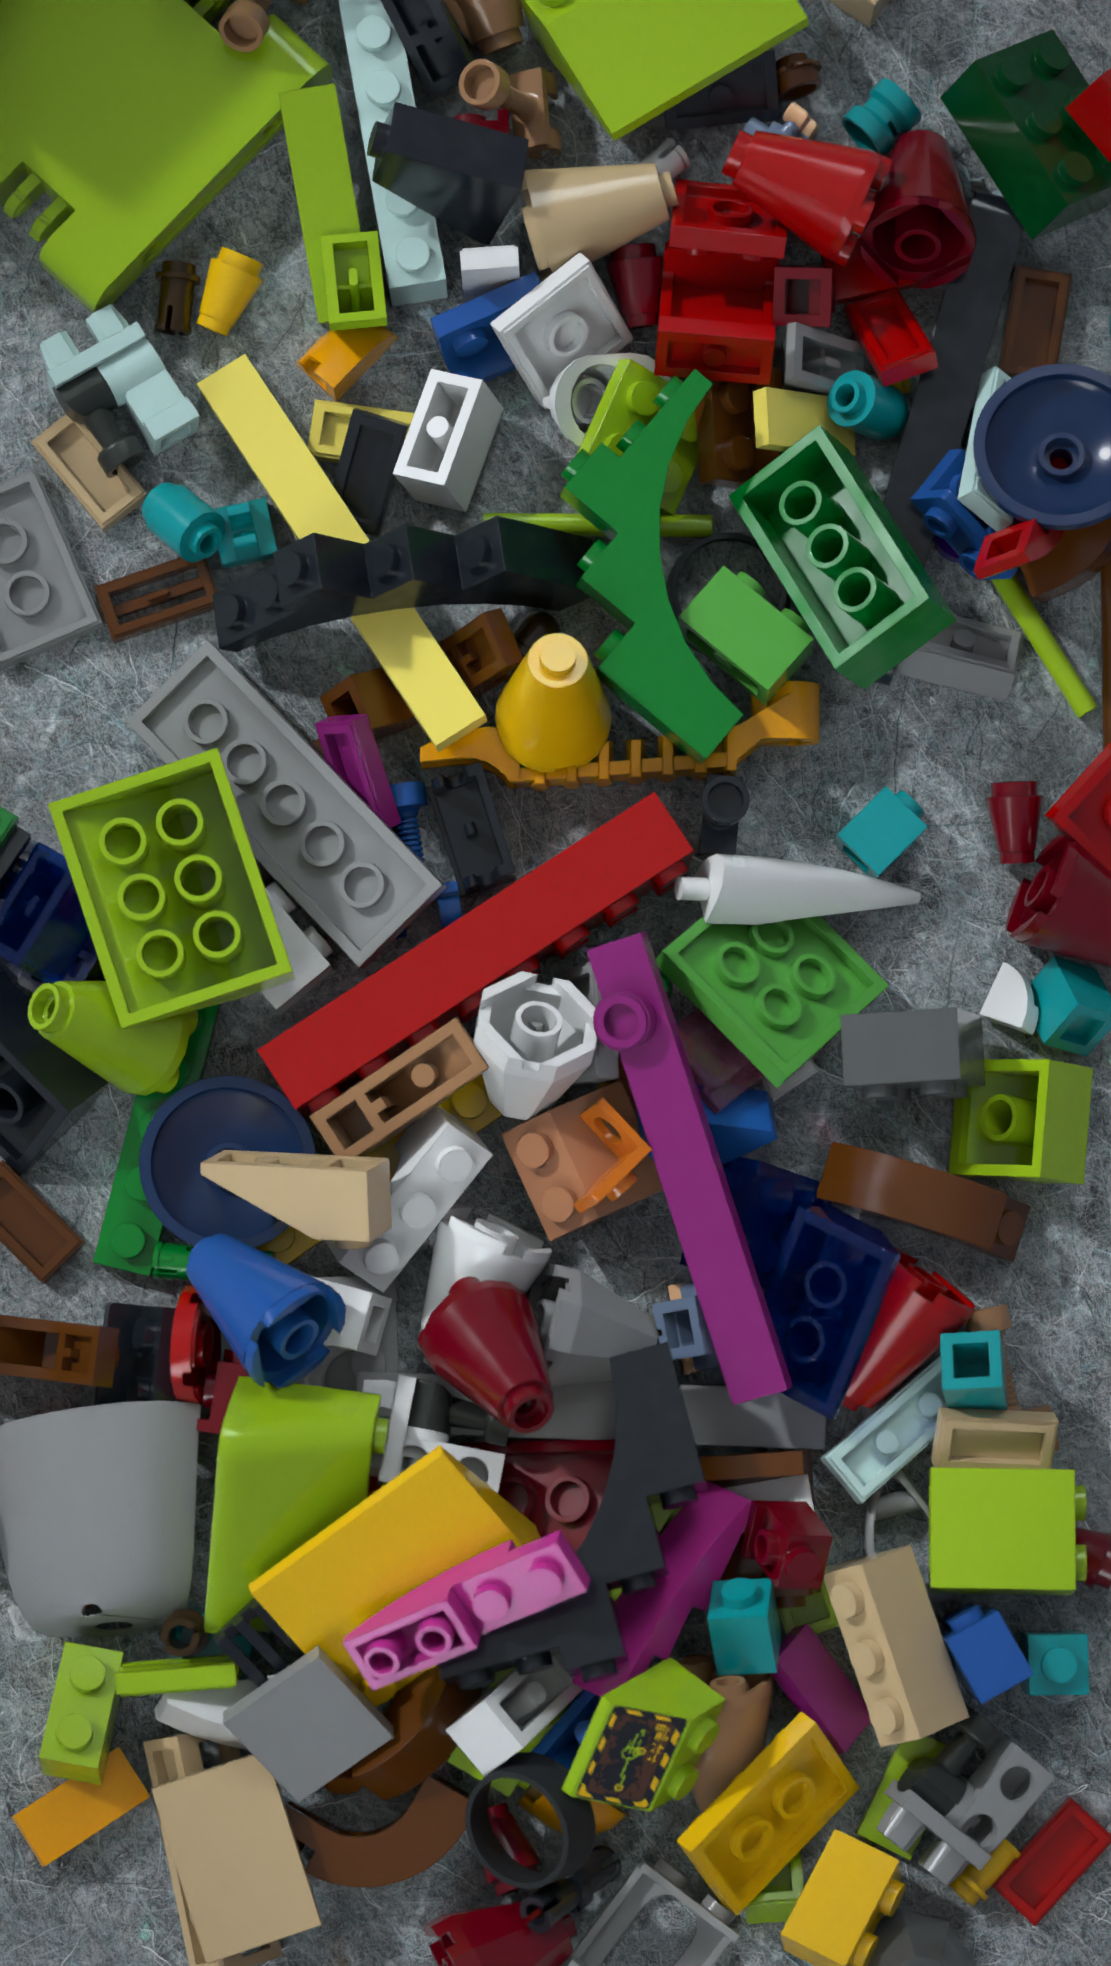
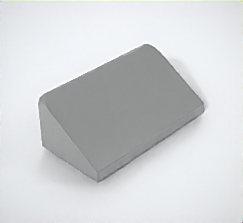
M955 616L957 618L955 622L897 665V673L903 676L998 700H1006L1016 676L1024 633Z

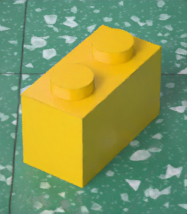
M834 1829L780 1933L784 1951L814 1966H868L879 1942V1937L873 1933L883 1914L889 1917L893 1916L905 1892L906 1884L900 1881L902 1878L900 1861Z

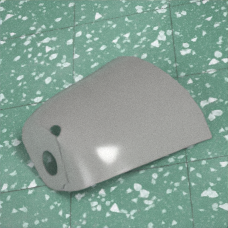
M175 1401L119 1402L49 1412L0 1425V1549L15 1601L22 1616L34 1630L48 1637L132 1635L161 1625L175 1611L185 1609L190 1594L193 1570L199 1431H196L197 1420L200 1419V1404ZM87 1604H95L100 1607L102 1613L86 1616L83 1615L82 1610ZM107 1622H128L133 1624L121 1629H100L95 1627L98 1624Z

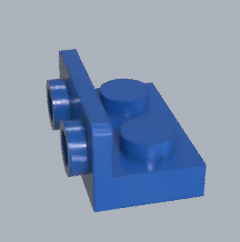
M532 272L430 318L436 346L449 373L480 379L486 383L516 369L490 323L541 283L536 272Z
M963 448L951 449L910 500L924 515L923 522L925 526L936 536L945 539L959 555L958 561L961 567L968 574L977 578L973 569L984 537L996 531L957 500L966 452ZM1016 567L980 580L1011 579L1018 568Z

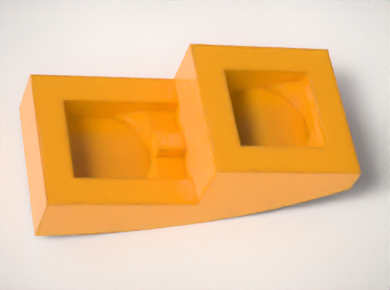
M118 1746L108 1753L101 1785L68 1779L11 1818L41 1866L45 1867L151 1796Z

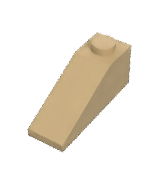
M223 1150L200 1163L202 1176L313 1239L335 1240L337 1248L347 1250L367 1248L371 1246L372 1240L392 1228L389 1158Z

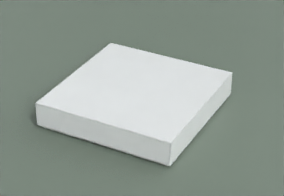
M580 252L490 323L535 401L542 407V398L550 395V389L555 378L573 360L588 355L616 354L634 340L592 263Z

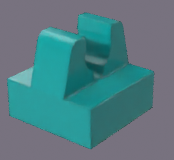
M266 497L214 508L225 521L223 541L218 549L223 569L274 558L273 552L278 549Z

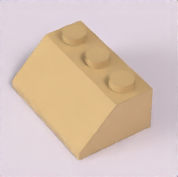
M911 1544L826 1567L823 1579L880 1747L921 1739L969 1718Z

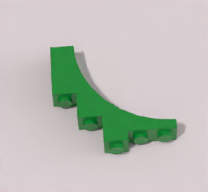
M694 369L684 382L674 375L653 401L660 410L647 426L637 419L616 444V447L623 452L621 457L603 443L597 447L592 455L582 448L560 475L568 482L563 488L560 497L612 540L607 545L599 538L577 564L585 573L576 586L629 630L624 635L615 628L595 652L594 656L602 662L595 671L600 682L700 765L709 757L744 714L711 682L686 644L668 600L660 558V506L669 463L687 421L712 386V383Z

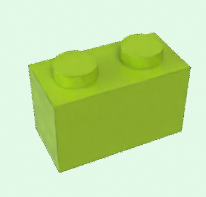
M65 1641L39 1753L43 1775L97 1785L102 1784L121 1698L120 1695L116 1694L115 1673L118 1672L119 1667H122L121 1664L125 1662L124 1652Z

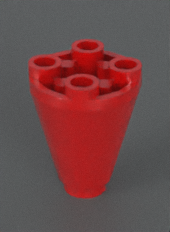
M740 130L721 173L733 178V186L823 258L845 267L858 238V235L855 233L862 234L875 206L873 199L876 192L869 188L879 192L893 159L869 149L757 130L754 135Z

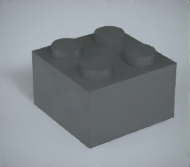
M958 1007L840 1015L844 1086L861 1090L862 1099H876L877 1103L911 1101V1091L920 1090L921 1096H933V1099H960L969 1097L968 1087L985 1086L982 1016Z

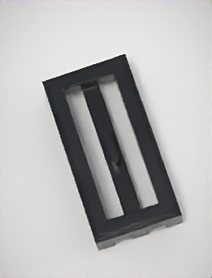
M253 1598L212 1638L259 1687L270 1679L231 1640L237 1633L240 1632L278 1673L289 1665L249 1624L254 1617L258 1615L299 1659L305 1653L262 1605Z

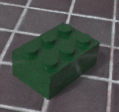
M1053 29L975 60L940 97L1031 240L1104 209L1111 204V161L1109 162L1065 109L1089 87V84Z

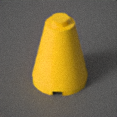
M548 634L538 639L502 689L496 704V726L505 750L520 764L539 772H556V768H566L574 765L575 768L589 763L603 749L611 728L610 702L583 645L575 638L566 634Z

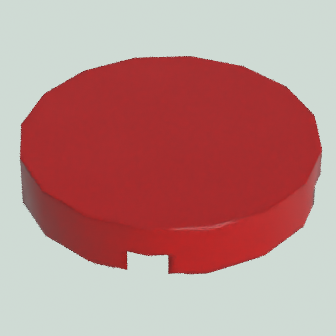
M193 1285L185 1286L180 1294L174 1313L170 1347L171 1382L174 1395L179 1402L201 1404L203 1403V1387L205 1386L207 1374L209 1371L216 1372L217 1363L220 1361L221 1330Z

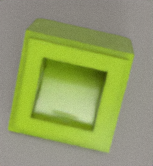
M801 1851L747 1905L745 1915L748 1924L787 1922L804 1889Z

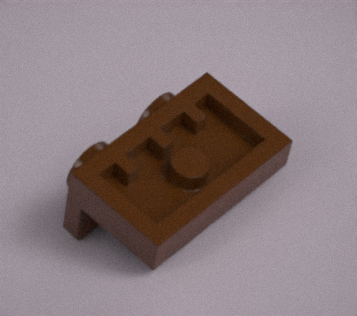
M772 367L770 385L709 380L712 386L695 409L700 483L736 490L783 453L756 448L753 391L764 387L783 389L782 371L778 368Z

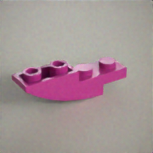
M561 1530L518 1548L511 1539L450 1568L397 1599L344 1637L343 1645L374 1691L476 1649L482 1634L587 1592L591 1578Z

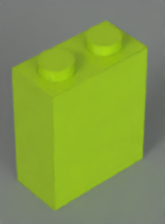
M931 1467L929 1471V1593L1072 1595L1076 1590V1581H1086L1087 1575L1086 1545H1075V1521L1086 1520L1085 1485H1075V1469Z

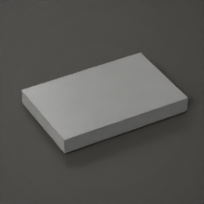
M36 467L0 482L1 671L104 627Z

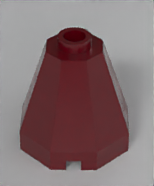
M521 1901L447 1913L423 1925L426 1936L439 1938L438 1941L429 1945L437 1966H561L574 1952L570 1938L577 1935V1930L570 1914L567 1913L553 1924L547 1932H534L526 1924L540 1915L541 1911L537 1909L522 1919L519 1909Z

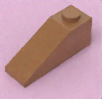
M457 1017L312 1114L310 1118L334 1155L366 1157L431 1112L485 1072L489 1066L476 1049L474 1041Z

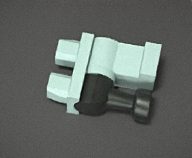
M112 304L92 313L86 319V326L97 344L79 353L66 331L58 332L40 343V353L47 369L48 389L56 402H59L65 414L72 421L85 424L101 445L103 450L99 453L97 460L108 478L118 476L116 468L122 463L129 470L141 462L147 454L135 436L123 437L111 411L122 405L125 407L154 456L199 431V413L189 398L183 396L157 352L146 339V335L136 321L129 325Z

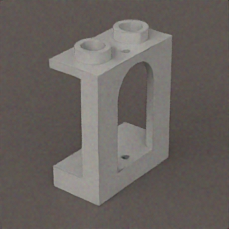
M643 1856L574 1948L572 1955L562 1966H600L641 1909L652 1898L661 1895H673L691 1909L697 1919L696 1932L691 1942L673 1966H713L730 1942L736 1943L740 1937L738 1929L731 1924L736 1915L709 1893L701 1901L683 1887L689 1878L666 1859L660 1857L654 1865Z

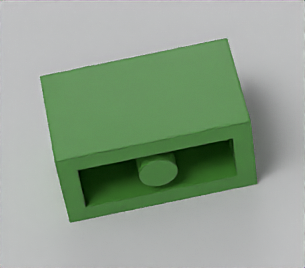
M723 565L678 616V624L687 642L766 706L811 655L813 638L808 635L811 630L807 623L792 610L784 608L780 612L764 599L766 595L765 590L751 576L741 571L735 575Z

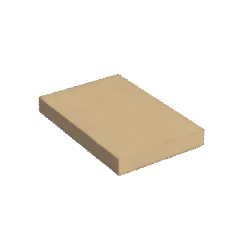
M253 1754L151 1789L206 1964L322 1925V1919L278 1782Z

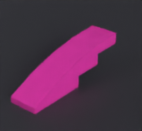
M707 1481L709 1489L697 1492L698 1501L684 1506L659 1536L669 1575L657 1578V1588L630 1596H623V1592H621L615 1602L630 1661L616 1664L618 1674L612 1677L583 1683L580 1674L574 1677L572 1683L602 1697L645 1672L653 1655L664 1660L668 1659L692 1606L706 1612L710 1603L713 1581H720L748 1521L752 1504L751 1500Z

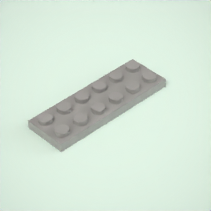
M206 640L126 721L166 764L218 747L255 858L358 967L365 969L447 888L209 640Z

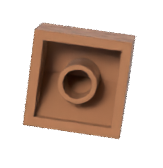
M625 1079L616 1081L553 1108L501 1134L549 1241L575 1233L663 1191L655 1162L647 1154L632 1169L638 1179L615 1201L612 1202L605 1196L598 1204L581 1214L573 1206L619 1159L579 1115L601 1098H605L639 1135L636 1103ZM602 1119L605 1126L613 1134L620 1137L617 1130L609 1122Z

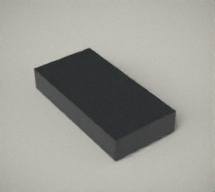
M355 408L352 411L333 486L363 532L379 537L396 480L393 471L411 424Z

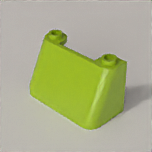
M238 1377L224 1417L218 1447L204 1630L206 1633L216 1634L254 1598L248 1587L251 1582L368 1498L369 1477L374 1454L385 1455L389 1435L390 1419L379 1417L381 1394L298 1383L277 1388L271 1382L264 1383L265 1387H263L250 1377ZM258 1615L249 1622L257 1632L272 1631Z

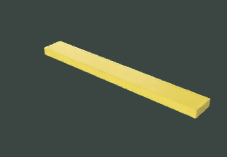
M243 354L197 383L201 394L298 540L314 532L362 544L369 542V539L246 354ZM414 607L349 617L438 752L487 722L485 713Z

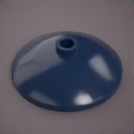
M1049 364L1029 369L1014 376L993 393L977 420L973 440V457L977 475L983 488L1003 511L1021 522L1031 521L1033 518H1036L1037 523L1043 529L1049 530L1081 529L1111 517V376L1099 370L1077 364ZM1056 458H1065L1070 461L1071 465L1066 469H1056L1051 465V462Z
M231 1075L210 1077L196 1081L168 1098L157 1110L147 1126L139 1156V1174L144 1195L159 1221L172 1234L190 1245L195 1246L206 1237L224 1233L254 1248L260 1247L279 1237L290 1228V1225L202 1176L200 1163L223 1150L316 1154L310 1129L301 1113L295 1110L289 1099L275 1088L263 1082Z

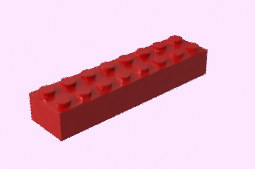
M654 791L257 1049V1052L295 1110L301 1113L303 1117L311 1112L314 1114L342 1095L343 1091L360 1080H364L454 1018L459 1016L465 1024L478 1017L483 989L521 971L538 974L539 976L541 974V962L557 953L561 960L573 955L590 942L588 938L591 935L590 930L604 921L610 929L619 925L639 910L637 905L640 901L638 899L650 891L654 890L657 896L660 897L673 890L677 877H687L685 874L689 872L688 867L690 866L694 850Z

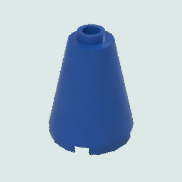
M224 1233L200 1240L189 1254L186 1269L188 1279L243 1368L258 1385L265 1387L264 1383L271 1382L277 1388L287 1387L306 1377L323 1362L330 1352L323 1343L329 1337L332 1329L340 1334L345 1324L346 1305L341 1295L335 1289Z

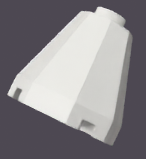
M521 971L483 989L474 1044L489 1066L482 1073L489 1101L503 1116L529 1121L547 1112L591 1065L597 1037L593 1027L595 1007L570 981L553 978L552 985L536 983L538 974Z

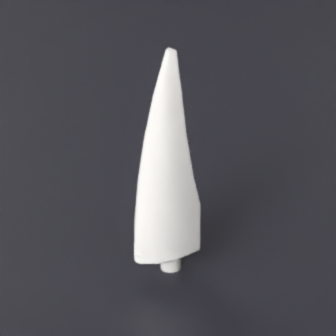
M714 854L708 857L695 873V877L679 876L674 886L677 900L700 901L704 921L709 924L760 925L792 919L917 904L921 899L920 892L885 880L842 869L783 859Z

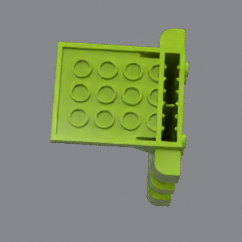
M0 0V208L4 205L3 211L11 218H17L24 214L44 193L54 200L35 219L29 235L37 242H42L50 236L39 254L42 267L91 313L109 304H113L284 128L279 92L326 85L333 78L332 66L277 15H268L269 29L257 49L251 52H239L230 48L222 40L220 33L210 25L211 21L219 12L225 9L230 0Z

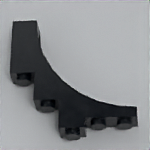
M497 515L457 535L404 524L365 544L313 532L273 552L275 564L212 595L219 649L238 652L270 638L305 627L347 617L395 609L436 605L496 604L561 611L590 598L576 586L585 573L577 564L593 546L592 538Z
M668 1342L609 1357L617 1403L615 1452L604 1498L583 1543L575 1552L591 1578L587 1592L492 1630L480 1638L476 1649L438 1664L441 1679L447 1684L458 1683L460 1691L484 1687L495 1682L493 1673L517 1667L518 1675H525L554 1666L552 1657L557 1655L562 1656L565 1671L571 1677L581 1674L583 1683H588L617 1675L618 1669L616 1664L630 1661L611 1590L622 1588L623 1596H630L658 1587L657 1578L669 1575L651 1505L661 1502L663 1510L684 1507L698 1501L697 1492L709 1489Z

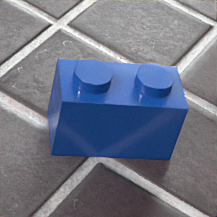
M969 1602L942 1618L946 1627L940 1630L951 1664L969 1696L980 1704H984L1034 1675L998 1610L987 1605L980 1607L979 1604L974 1605L973 1602Z

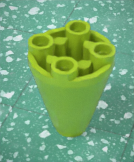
M57 981L53 984H42L35 990L28 1006V1019L31 1026L37 1029L44 1038L122 1092L147 1096L155 1091L167 1093L175 1087L179 1078V1065L186 1053L189 1036L194 1032L198 1023V1012L194 1010L122 1030L106 981Z

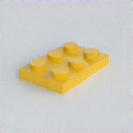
M800 1712L774 1737L773 1741L752 1763L733 1779L732 1783L701 1815L692 1821L688 1829L676 1841L722 1905L738 1916L860 1787L818 1724L803 1712Z

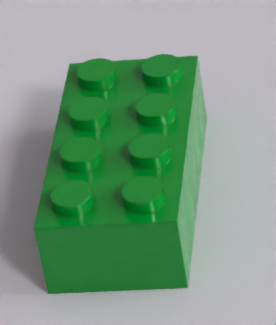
M821 425L815 427L728 495L834 669L863 690L957 620L849 449Z

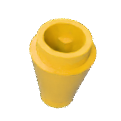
M221 247L217 259H210L199 310L200 315L196 324L228 337L231 328L234 327L264 281L259 278L264 265L234 250Z

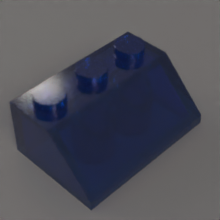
M798 1207L764 1293L793 1384L790 1389L780 1393L830 1420L836 1419L901 1257L899 1251L880 1230L834 1207Z

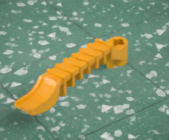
M787 681L766 706L751 694V718L738 726H734L709 757L700 765L689 756H677V746L666 736L660 735L658 737V758L645 759L644 739H627L626 760L613 761V742L606 741L603 749L594 758V763H587L578 768H575V765L566 768H556V772H539L530 768H520V763L505 750L497 727L476 728L439 752L432 742L420 747L421 770L468 766L481 762L483 769L499 777L510 789L530 787L534 791H546L552 786L577 789L581 784L595 783L598 787H609L613 782L627 781L630 785H640L645 779L657 778L661 782H673L677 777L690 776L693 780H704L707 774H723L724 776L735 777L737 766L760 746L802 747L820 743V684L807 681Z

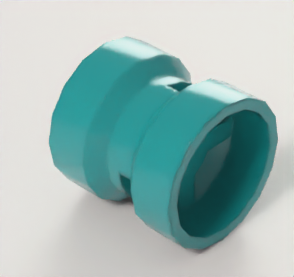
M883 78L869 91V100L864 105L853 106L841 118V123L858 147L885 155L893 147V138L900 132H909L921 120V113L902 88L890 79Z

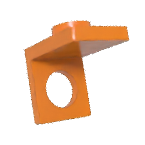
M601 1098L586 1108L579 1116L619 1159L573 1204L580 1214L598 1204L605 1196L613 1202L627 1191L638 1179L632 1169L652 1150L605 1098ZM602 1119L609 1122L617 1130L620 1137L613 1134L605 1126Z

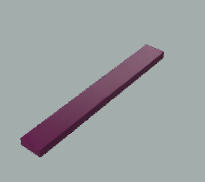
M647 931L588 949L586 951L602 999L617 991L634 990L643 994L651 1002L656 1013V1028L650 1040L636 1049L624 1052L619 1051L649 1147L652 1149L651 1153L732 1404L736 1405L786 1391L793 1386Z

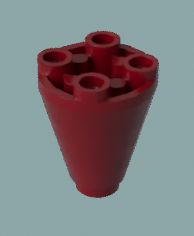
M472 1276L456 1281L451 1286L449 1295L430 1314L425 1328L420 1332L418 1337L420 1349L438 1376L501 1424L523 1434L541 1429L549 1422L554 1412L553 1389L536 1313L527 1296L522 1290L509 1282L495 1280L480 1281Z

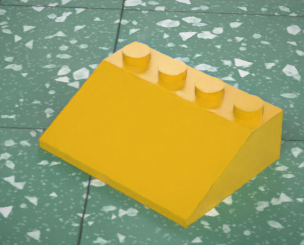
M439 1445L255 1579L248 1587L254 1598L305 1654L319 1646L369 1701L377 1707L390 1700L397 1691L426 1670L432 1669L437 1665L373 1691L343 1645L344 1637L397 1599L450 1568L511 1539L518 1548L541 1537L535 1524Z

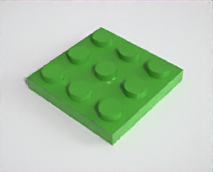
M703 916L667 946L656 958L658 968L777 1089L841 1032L840 1015L860 1014L889 986L821 916L760 925L705 923Z

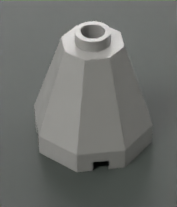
M547 1263L540 1273L541 1275L548 1276L544 1286L532 1284L526 1294L536 1313L552 1386L613 1381L609 1357L659 1344L658 1336H662L658 1334L653 1318L581 1270Z

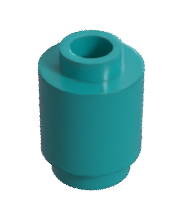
M853 370L844 373L834 382L829 391L827 409L831 419L836 424L870 440L880 441L892 438L899 434L906 425L908 406L902 393L892 385L884 387L879 379L863 371Z
M165 482L153 488L146 496L142 505V515L146 520L147 528L185 561H201L212 556L220 548L225 532L224 518L184 485Z

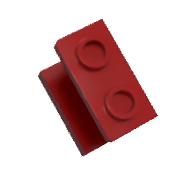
M667 241L664 251L654 375L669 377L676 375L677 377L687 378L696 369L708 380L770 385L776 325H773L774 267L779 265V258H771L764 262H752L742 259L738 254L723 252L696 256L685 253L681 248L669 247V241Z

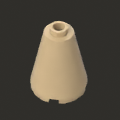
M656 163L530 169L524 171L521 188L526 204L525 207L521 208L538 269L539 271L543 270V281L579 252L592 263L669 221L671 217L668 208L679 205L670 171L659 174Z

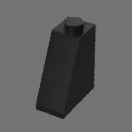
M394 102L385 122L376 121L374 123L368 142L367 155L375 157L373 182L473 240L489 245L521 191L529 139Z

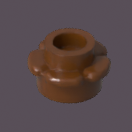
M804 52L789 54L777 60L776 72L779 100L792 101L817 91L822 85L818 74L822 69L820 61L807 59Z

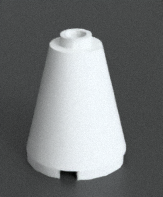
M454 1204L437 1227L419 1334L425 1328L430 1314L449 1295V1290L456 1281L468 1276L476 1277L480 1281H504L511 1283L526 1293L547 1265L553 1252L552 1249H541L544 1244L543 1240L497 1216L488 1214L486 1220L476 1219L475 1221L468 1219L472 1208ZM424 1357L423 1362L430 1366L426 1357Z

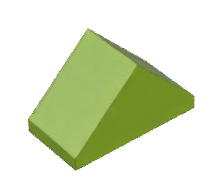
M378 231L320 236L329 330L388 326Z

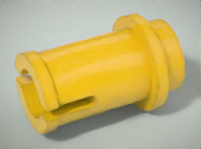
M1006 1838L995 1850L989 1853L992 1857L981 1871L969 1863L965 1870L949 1885L971 1907L980 1899L983 1902L989 1899L986 1894L987 1890L1009 1865L1021 1855Z

